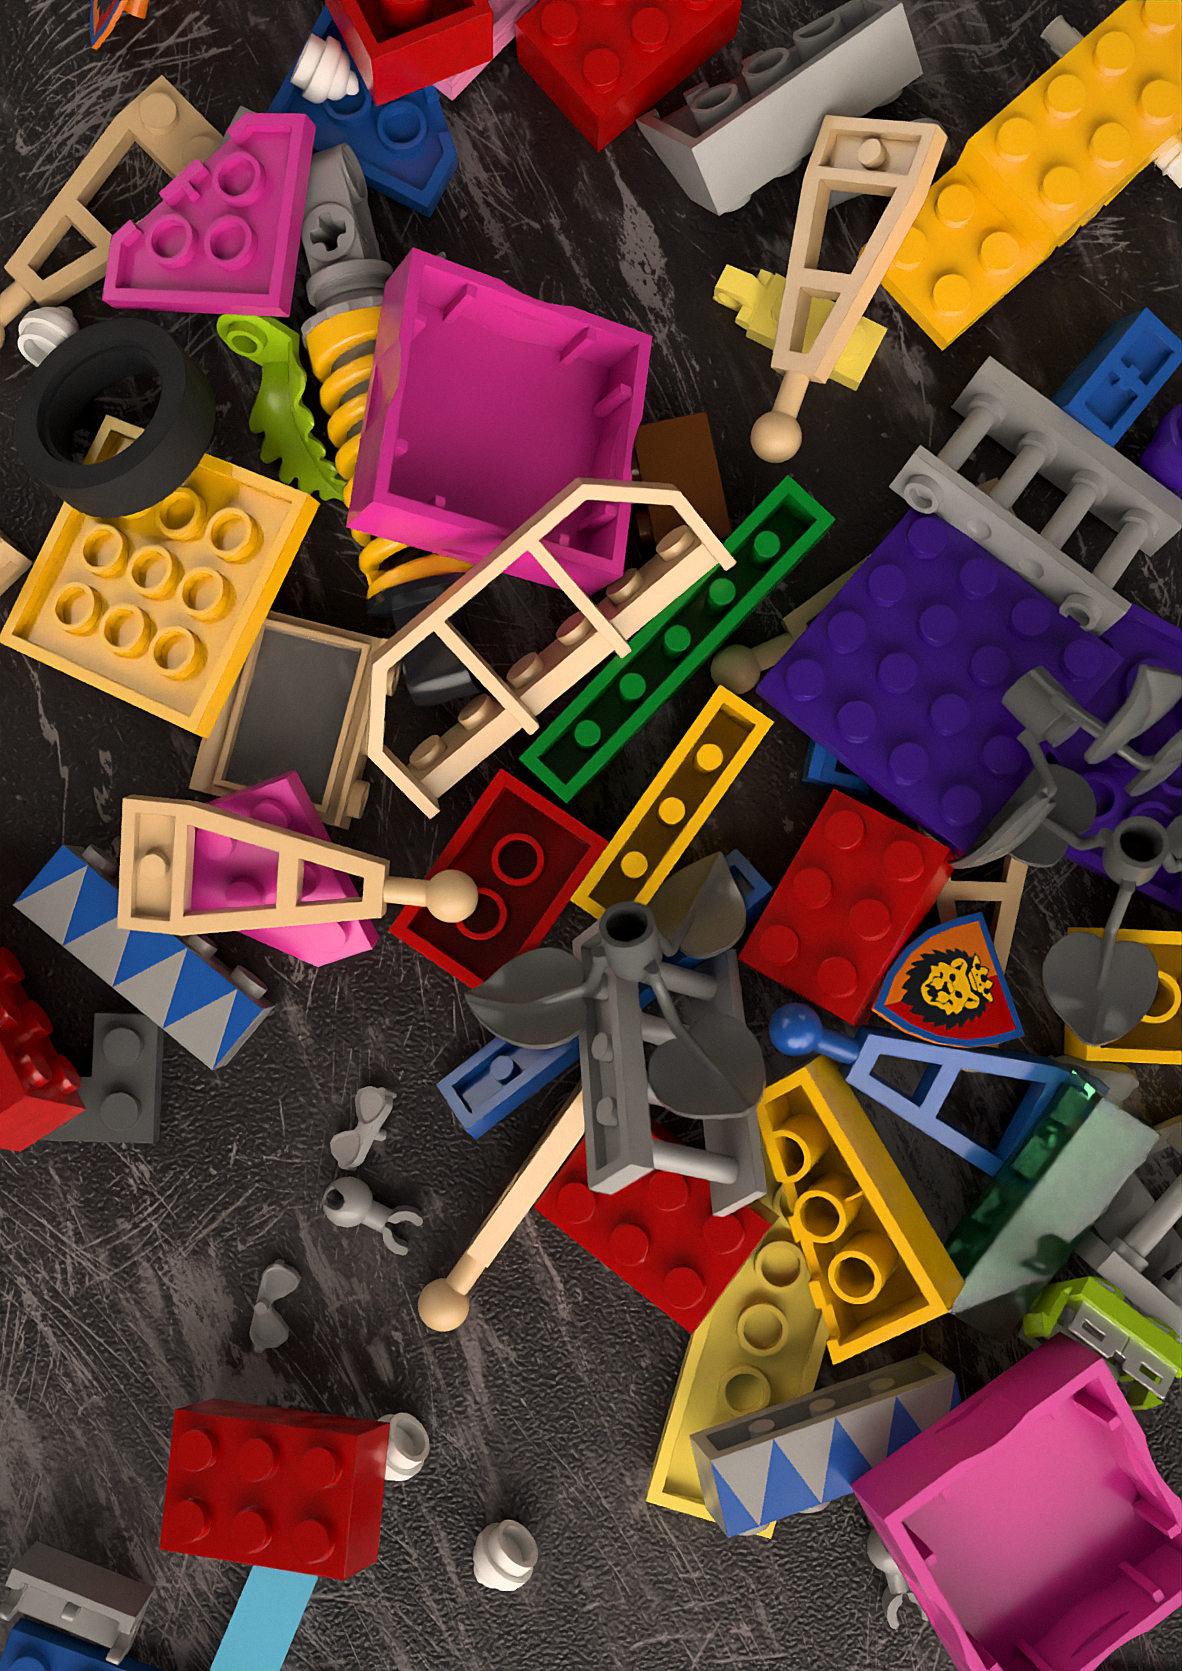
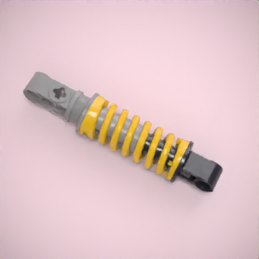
M344 142L312 154L301 239L311 277L306 283V291L310 304L316 307L317 314L304 322L301 331L304 347L308 350L312 371L316 378L323 383L319 391V401L324 411L331 416L327 423V434L333 445L339 448L335 456V467L338 474L348 481L343 489V501L349 509L385 283L394 271L390 264L381 259L379 243L375 235L367 202L368 191L365 177L354 151ZM351 529V534L355 541L365 547L359 555L358 564L360 570L367 577L369 585L367 601L365 602L367 615L376 619H394L397 632L475 566L464 561ZM487 586L482 588L471 599L481 595L486 590ZM464 604L448 620L478 652ZM434 631L403 656V673L408 691L415 704L421 709L483 692L485 686Z

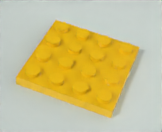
M106 414L83 465L96 464L121 453L137 440L145 429ZM204 453L197 467L181 486L159 503L141 512L117 518H99L81 513L64 501L0 633V643L208 740L320 503L308 493Z

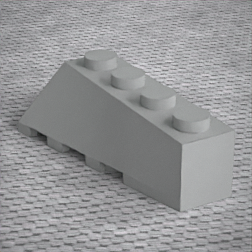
M851 0L793 32L795 46L789 49L779 47L764 52L763 50L758 51L740 61L742 75L727 83L711 88L704 81L683 93L687 102L686 106L662 119L657 110L653 109L635 119L638 127L690 200L718 216L737 210L750 200L753 192L775 177L787 175L799 167L802 158L813 151L825 115L861 118L875 107H881L896 100L901 95L902 88L923 74L902 2L896 0Z

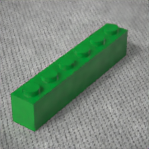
M787 475L722 544L737 563L727 571L719 563L716 564L654 616L628 643L632 651L623 658L617 654L518 758L521 765L568 808L816 547L829 531L835 518Z

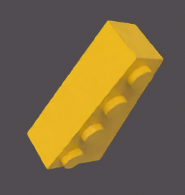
M818 1054L765 1085L762 1099L756 1109L758 1124L775 1179L778 1182H782L791 1214L787 1217L795 1242L801 1243L811 1275L808 1285L816 1309L821 1308L830 1336L826 1343L832 1363L835 1365L949 1312L966 1283L847 1081L839 1073L836 1062L830 1057Z

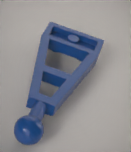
M789 1003L781 1006L773 1013L768 1025L770 1040L781 1053L799 1057L814 1051L842 1062L838 1071L845 1081L995 1179L1047 1199H1051L1110 1090L1099 1078L1045 1056L988 1046L964 1049L936 1045L902 1031L863 1024L860 1025L855 1037L852 1038L822 1026L817 1013L802 1003ZM879 1054L929 1062L912 1097L871 1071ZM961 1068L1032 1081L995 1151L938 1114Z

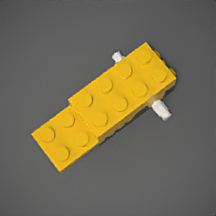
M1127 0L1085 38L1074 27L1072 28L1063 19L1062 15L1057 16L1042 32L1041 38L1048 42L1051 46L1050 49L1060 60L967 141L957 164L929 188L924 204L880 284L942 351L1016 285L1037 272L1048 259L1064 248L1070 239L1075 238L1093 219L1099 217L1150 170L1158 166L1163 175L1167 174L1179 188H1182V0ZM867 243L861 248V250H860V252H859V255H858V257H857L858 260H859V258H860V256H861V254H862L864 248L866 247Z

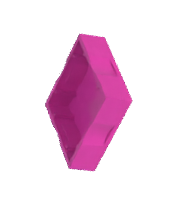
M413 247L385 283L346 527L476 565L577 477L632 481V450L643 416L652 336L573 306L551 304L534 299L512 288L500 279ZM586 499L540 539L588 596L593 595L623 577L632 502ZM529 550L524 552L501 572L562 590Z
M1062 1332L1055 1334L850 1484L958 1671H1094L1115 1649L1134 1637L1148 1632L1182 1605V1502L1158 1473L1150 1456L1145 1434L1103 1357Z

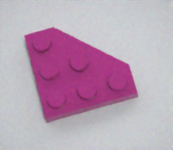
M245 113L226 130L231 138L204 163L198 158L190 163L159 192L163 201L137 225L132 220H129L111 236L102 300L114 309L290 317L316 125L304 113Z
M296 769L205 803L332 843ZM195 827L191 911L276 904L279 852ZM304 861L302 901L359 897L348 873L310 861ZM371 919L237 931L317 967L373 949L380 938Z

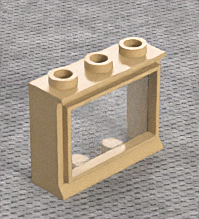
M269 610L208 740L202 737L189 789L223 797L296 769L322 823L349 830L352 817L361 819L370 789V783L363 781L362 777L368 758L366 743L371 655L389 639H381ZM401 659L387 670L386 695L393 696L401 672ZM384 721V733H385L386 722Z

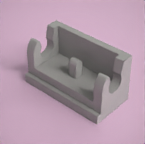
M36 1541L10 1572L5 1586L10 1587L11 1590L5 1601L0 1604V1618L9 1621L17 1611H20L111 1648L106 1661L119 1665L132 1647L155 1588Z

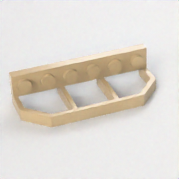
M577 477L371 655L366 743L368 757L429 819L433 818L440 812L438 798L522 727L529 735H532L540 728L536 716L614 650L621 658L631 652L632 649L626 640L716 564L719 563L727 571L737 562L673 484ZM586 499L672 505L687 525H681L668 533L656 548L658 554L639 570L630 568L624 571L623 577L608 586L606 590L607 597L597 605H595L540 540ZM529 550L580 611L570 616L556 632L557 639L537 655L536 652H531L518 660L507 674L506 678L508 681L504 682L449 622L448 618L524 552ZM434 631L489 690L491 695L481 694L472 699L458 716L459 722L443 736L432 735L425 739L411 754L409 759L411 763L405 766L383 743L387 670Z

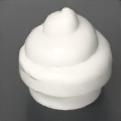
M311 33L296 64L290 83L303 89L302 97L314 104H320L327 98L339 100L346 94H357L359 92L358 79L354 71L350 69L349 56L341 48V43L331 36H328L325 41Z
M47 306L29 311L23 317L18 327L20 337L17 343L19 350L29 362L38 367L59 344L79 331V325L73 317L72 310L65 306Z
M408 1413L384 1415L377 1421L390 1423L385 1480H408L421 1470L423 1462L429 1454L430 1443L427 1432L423 1425Z
M504 1520L501 1523L488 1525L479 1533L473 1549V1571L477 1581L489 1588H496L501 1591H514L530 1579L533 1573V1566L538 1560V1549L534 1538L523 1525L514 1520Z

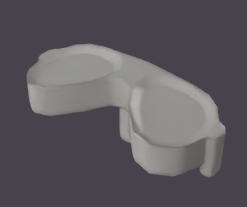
M1053 1055L1048 1056L1050 1059L1099 1078L1110 1088L1106 1095L1109 1102L1119 1103L1126 1099L1133 1089L1139 1085L1135 1070L1126 1065L1087 1061L1069 1055H1062L1056 1058Z
M372 1086L359 1089L355 1096L356 1113L358 1116L357 1127L354 1130L334 1135L330 1142L331 1153L338 1161V1166L341 1169L356 1171L357 1166L364 1162L373 1141H384L386 1139L387 1131L381 1127L392 1110L393 1099L397 1096L395 1091L384 1087L378 1089Z
M282 1259L275 1260L262 1273L249 1331L250 1339L255 1345L254 1351L257 1353H262L266 1348L279 1347L288 1339L289 1327L282 1316L275 1310L273 1302L296 1290L301 1276L294 1267L285 1264V1261Z

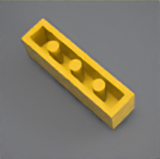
M719 685L577 888L570 901L598 920L608 908L620 902L635 901L647 905L774 721L722 685Z

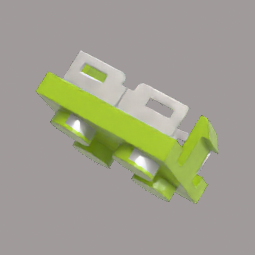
M1088 1276L1027 1288L1019 1303V1306L1028 1313L1022 1314L1023 1325L1017 1337L1033 1349H1036L1042 1344L1034 1338L1044 1337L1049 1340L1058 1332H1062L1103 1357L1116 1383L1118 1380L1120 1382H1132L1125 1396L1131 1410H1147L1162 1404L1163 1402L1157 1397L1164 1399L1174 1377L1182 1378V1345L1178 1343L1179 1335L1165 1323L1151 1317L1142 1316L1124 1302L1125 1295L1119 1288L1102 1278Z

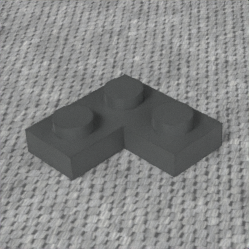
M95 1013L92 1075L78 1074L81 1080V1087L77 1089V1092L86 1110L39 1140L150 1144L159 1141L164 1030L144 1013Z

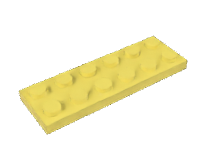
M760 1127L759 1133L765 1166L767 1194L758 1198V1200L779 1215V1218L703 1323L690 1335L645 1491L646 1502L713 1522L715 1520L705 1507L689 1435L813 1392L827 1345L826 1341L829 1338L821 1308L816 1309L808 1285V1281L811 1279L801 1243L794 1240L787 1218L791 1214L782 1182H778L775 1179ZM776 1521L771 1522L764 1531L756 1535L771 1539Z

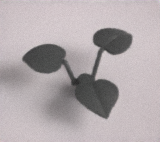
M1140 665L1135 684L1127 701L1112 721L1106 725L1081 708L1080 704L1043 666L1035 667L1022 676L1006 692L1001 703L1026 728L1017 739L1029 752L1039 776V787L1034 796L1025 802L978 850L969 856L947 861L953 869L976 867L1005 856L1024 842L1055 807L1057 802L1052 797L1057 791V785L1039 745L1040 742L1047 740L1052 747H1057L1081 727L1096 738L1083 757L1088 763H1099L1112 754L1117 753L1134 767L1141 770L1124 788L1131 797L1142 795L1167 779L1182 763V729L1156 755H1140L1126 745V743L1146 731L1182 697V677L1170 669Z
M1047 763L1057 785V791L1052 797L1057 804L1035 831L1017 848L1009 852L1008 855L1023 864L1046 868L1057 864L1062 859L1068 845L1077 850H1087L1100 846L1104 848L1102 854L1103 868L1107 875L1119 883L1120 886L1104 929L1103 939L1089 932L1079 931L1070 933L1062 937L1050 948L1042 967L1043 989L1052 1008L1082 1043L1093 1047L1111 1043L1130 1032L1142 1020L1154 1002L1158 990L1159 975L1152 952L1146 946L1137 942L1115 941L1119 926L1136 886L1143 885L1151 880L1161 864L1168 873L1181 872L1182 884V814L1176 817L1166 830L1159 822L1152 818L1133 816L1123 820L1114 832L1108 828H1102L1096 835L1082 837L1080 835L1091 828L1097 813L1093 790L1087 781L1074 771L1057 764ZM1036 769L1032 771L988 825L992 835L1025 802L1034 796L1040 784Z
M720 851L706 856L672 875L659 886L647 905L635 901H624L608 908L599 921V933L603 946L595 947L591 951L593 965L587 981L584 968L575 956L559 948L547 947L531 950L513 958L485 982L465 992V999L469 1008L481 1024L491 1033L506 1042L522 1048L549 1049L571 1041L584 1031L589 1021V1015L583 998L591 997L597 992L605 967L609 966L615 975L625 980L637 982L647 979L650 982L672 1033L676 1036V1038L659 1045L651 1055L648 1064V1080L652 1092L666 1109L691 1119L744 1117L749 1112H753L760 1103L764 1093L766 1082L765 1064L762 1051L753 1033L736 1018L720 1012L705 1014L687 1030L679 1018L659 968L662 961V953L667 957H671L679 949L685 955L694 959L711 958L730 949L739 941L744 933L747 919L744 899L730 873L725 856Z

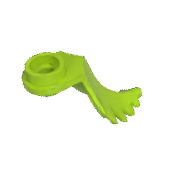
M220 314L216 327L221 339L235 353L247 357L262 366V381L249 419V427L253 433L265 432L260 452L262 461L268 464L278 458H282L278 476L284 484H290L297 477L298 490L309 495L319 490V497L324 501L332 498L343 501V489L348 481L338 475L334 462L324 458L326 448L320 440L313 436L311 430L314 427V417L302 400L307 375L302 367L299 356L300 334L279 322V318L276 316Z

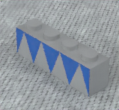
M63 844L15 901L13 906L211 1070L227 1065L275 1007L263 996L268 990L267 986L244 967L237 965L232 971L216 958L214 954L219 947L205 934L181 936L117 929L119 877L116 873L120 870V865L110 855L93 844H90L86 849Z
M923 1353L690 1434L689 1438L706 1510L725 1535L730 1538L735 1535L749 1536L760 1533L771 1522L798 1512L813 1513L826 1508L831 1500L853 1493L850 1484L961 1404L956 1375L930 1355Z

